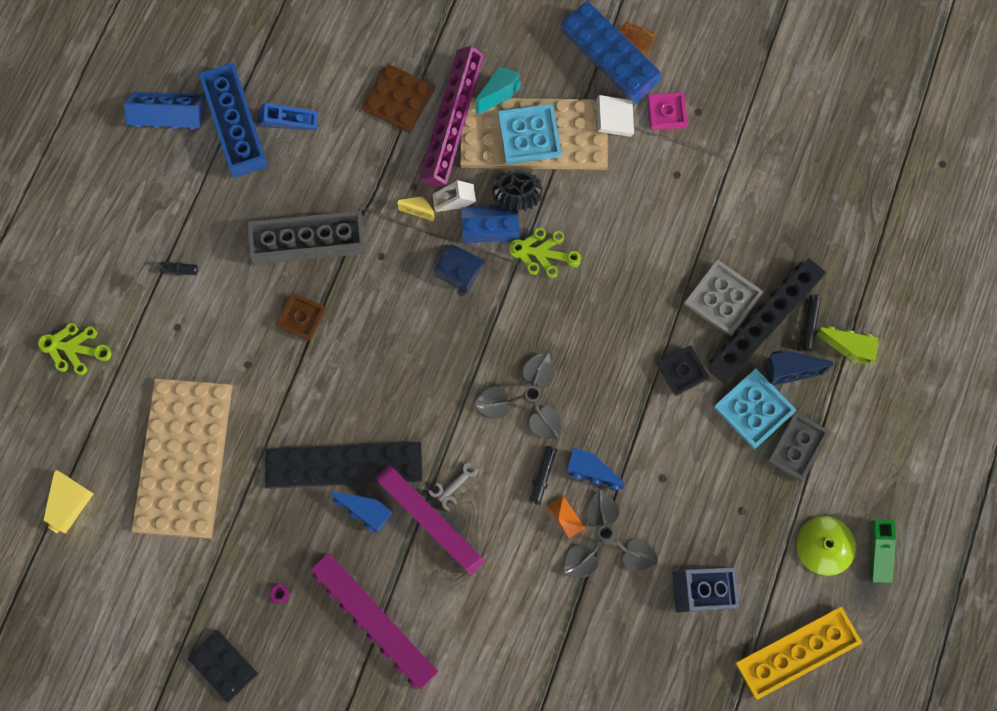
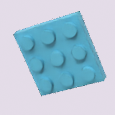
M553 104L498 111L506 165L561 157Z
M754 369L713 407L754 450L797 411L757 369Z

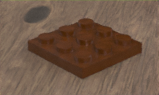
M387 63L361 108L362 111L410 133L434 93L435 86Z

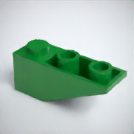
M875 519L869 522L872 583H893L896 548L895 520Z

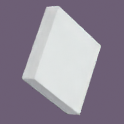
M599 95L596 98L598 132L631 137L634 134L632 101Z

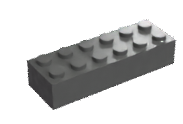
M361 211L248 222L250 258L254 265L366 254L364 223Z

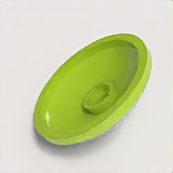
M820 516L809 520L801 527L796 537V552L801 563L809 571L821 576H833L845 571L851 565L856 553V543L851 530L842 521L833 517ZM826 541H830L832 543L831 548L826 546Z

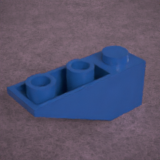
M573 448L566 473L570 474V478L576 480L584 478L593 485L599 486L601 483L608 485L607 488L614 491L623 490L625 483L593 453Z
M331 492V496L334 498L332 502L340 508L346 507L349 510L348 514L355 520L360 518L365 522L363 526L370 532L375 530L379 533L393 515L392 511L376 499Z

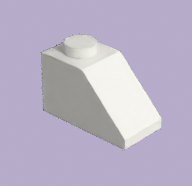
M458 180L432 194L436 212L461 209L476 202L474 185Z

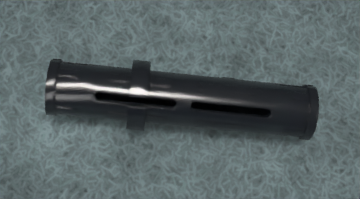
M813 295L809 296L805 326L801 332L803 337L800 350L805 352L813 350L814 337L817 335L816 326L822 297L819 295H814V298Z
M552 446L545 447L536 480L532 484L534 487L529 502H535V505H541L544 491L548 488L547 481L558 450L556 448L552 449Z

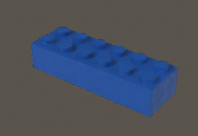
M588 0L561 23L563 34L634 104L662 81L661 72Z
M234 62L199 73L233 178L269 167Z

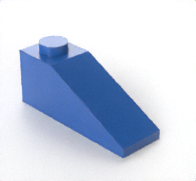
M264 103L258 110V126L316 130L318 111Z

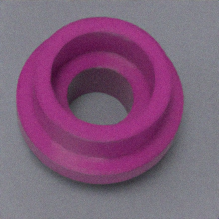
M276 584L270 589L269 596L274 603L283 604L289 599L290 591L284 584ZM280 590L283 591V596L281 598H278L276 595L277 592Z

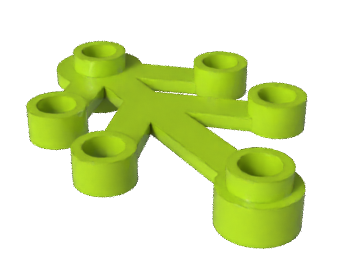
M537 228L535 233L524 241L514 240L509 245L510 254L523 261L530 275L538 274L539 265L534 262L532 263L528 255H533L537 258L545 269L547 277L551 279L557 276L558 270L555 266H551L546 258L566 261L567 265L572 268L579 266L581 262V255L576 251L563 253L548 250L555 244L563 242L564 234L561 231L554 232L552 238L536 248L529 246L537 240L545 238L546 232L543 228ZM542 232L543 236H538L537 233ZM560 235L562 238L557 240L555 236ZM520 246L522 249L517 251L515 247ZM574 255L577 259L571 260L570 257ZM534 266L537 270L531 271L530 268ZM549 270H554L556 273L551 275Z
M70 323L65 329L55 335H43L39 339L38 346L44 353H50L56 363V368L60 372H65L69 368L68 362L62 359L57 349L64 350L74 366V371L78 375H84L87 372V367L80 362L75 353L95 356L100 361L109 360L112 354L106 345H99L96 348L78 345L86 339H94L97 336V331L93 327H87L84 332L77 335L79 328L74 323ZM71 327H75L73 332H70ZM93 330V334L88 336V332ZM68 335H77L76 337H74L66 343L59 342ZM51 341L52 344L46 347L47 342ZM106 351L107 355L101 357V354ZM61 363H65L63 368H59ZM83 366V370L78 372V368Z

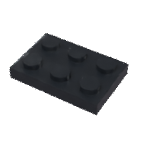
M216 630L187 658L227 703H230L259 675L219 630Z

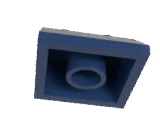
M452 244L442 254L434 268L435 277L468 293L486 261Z

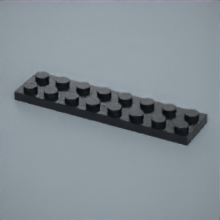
M421 442L265 449V488L380 484L375 477L389 464L407 482H423Z

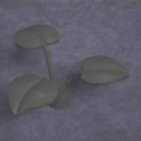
M538 354L525 364L523 378L526 381L532 382V384L522 395L507 400V394L500 387H490L475 401L476 408L489 418L499 419L508 414L507 404L523 399L528 404L534 403L536 413L529 419L530 430L540 438L558 439L561 432V422L558 413L550 406H544L539 411V402L537 401L540 398L541 392L536 385L545 387L551 384L555 376L550 354Z
M599 490L593 496L587 508L588 522L594 527L601 526L598 529L597 543L592 552L585 545L573 546L566 555L564 573L576 578L592 575L599 566L598 559L593 555L601 543L609 545L615 542L622 551L626 552L623 555V563L632 572H643L657 565L658 558L653 548L643 540L632 539L629 541L627 548H625L614 537V530L609 525L614 524L619 518V507L613 499Z

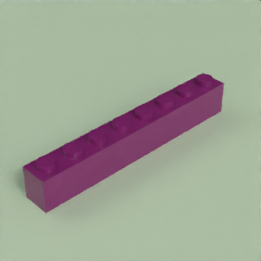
M330 553L311 569L315 573L312 577L319 585L321 583L326 585V593L332 599L336 597L341 602L338 606L346 614L350 612L355 617L352 621L359 629L364 627L367 630V638L373 644L377 641L382 647L379 651L387 659L391 657L396 662L393 666L400 674L405 672L408 675L407 681L414 689L419 687L422 690L439 673Z

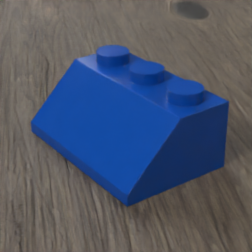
M498 205L462 207L463 244L519 240L517 210L510 212L509 209L503 210V207H498Z

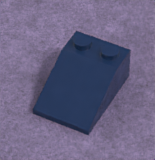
M778 350L771 353L763 366L767 380L773 386L825 375L834 364L830 360L792 351L783 352V350Z
M735 568L672 572L676 613L739 608Z

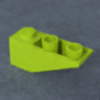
M831 326L821 327L817 332V336L853 362L871 365L876 360L879 338L873 337L871 334L863 333L860 335L855 334L851 330L839 331Z

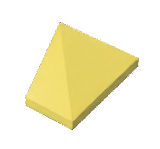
M424 196L398 200L397 204L400 211L434 221V211Z

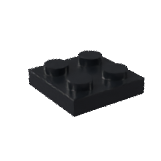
M691 345L657 362L659 370L675 397L710 378Z

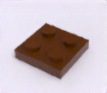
M292 292L275 326L311 342L327 307Z

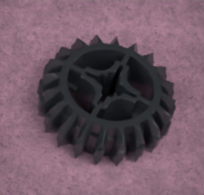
M516 169L514 172L510 170L508 173L502 172V175L497 176L493 183L492 194L494 202L498 204V207H503V210L509 209L510 212L513 210H517V212L523 210L526 212L527 208L533 209V206H537L542 198L540 179H537V176L532 175L531 172L525 173L524 170L517 171Z

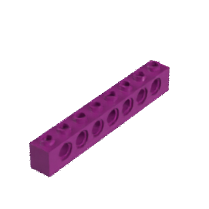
M473 46L457 49L419 177V180L430 187L445 186L448 182L484 54Z

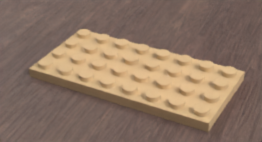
M472 98L461 133L460 165L461 168L607 170L608 133L598 132L596 99L510 98L481 114H476V98ZM553 104L561 157L506 165L498 111Z
M155 379L132 526L133 533L212 539L232 385Z

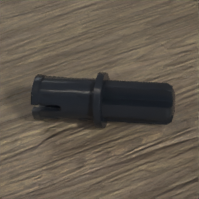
M161 261L160 266L167 267H160V273L176 274L177 276H196L199 271L196 264H184L181 261L177 263Z

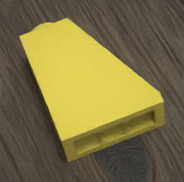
M58 470L53 475L44 521L49 523L47 527L55 533L59 531L66 533L93 496V493Z

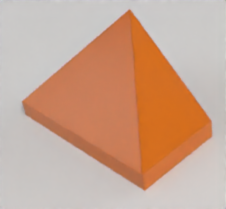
M561 496L547 506L568 539L585 529L564 496Z

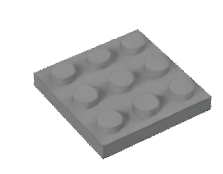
M717 259L685 301L684 305L731 337L763 295L764 291Z

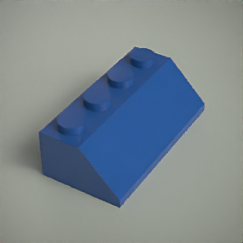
M133 92L124 103L126 125H133L134 127L148 125L152 128L169 126L172 129L179 127L197 129L204 121L206 95Z

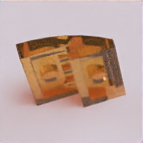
M624 23L620 30L645 57L658 37L657 34L630 23Z

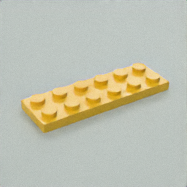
M841 606L735 664L754 699L758 700L862 644V641Z

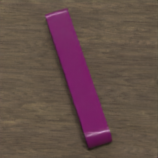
M390 464L375 477L471 576L485 562Z

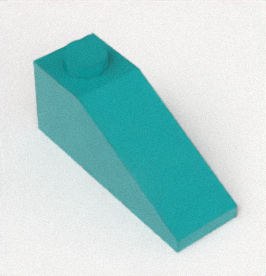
M499 67L476 98V114H481L512 98L521 86L519 73Z

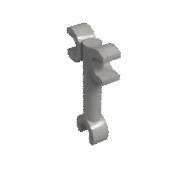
M469 462L464 465L463 472L444 491L439 483L436 484L440 489L439 493L435 494L431 490L429 491L430 496L437 498L447 512L450 511L446 506L448 501H452L455 505L457 504L456 499L450 495L468 477L472 478L477 475V469L472 473L467 471V468L471 465Z

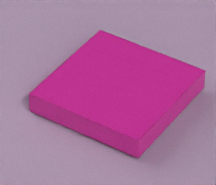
M684 92L647 95L651 130L687 128Z

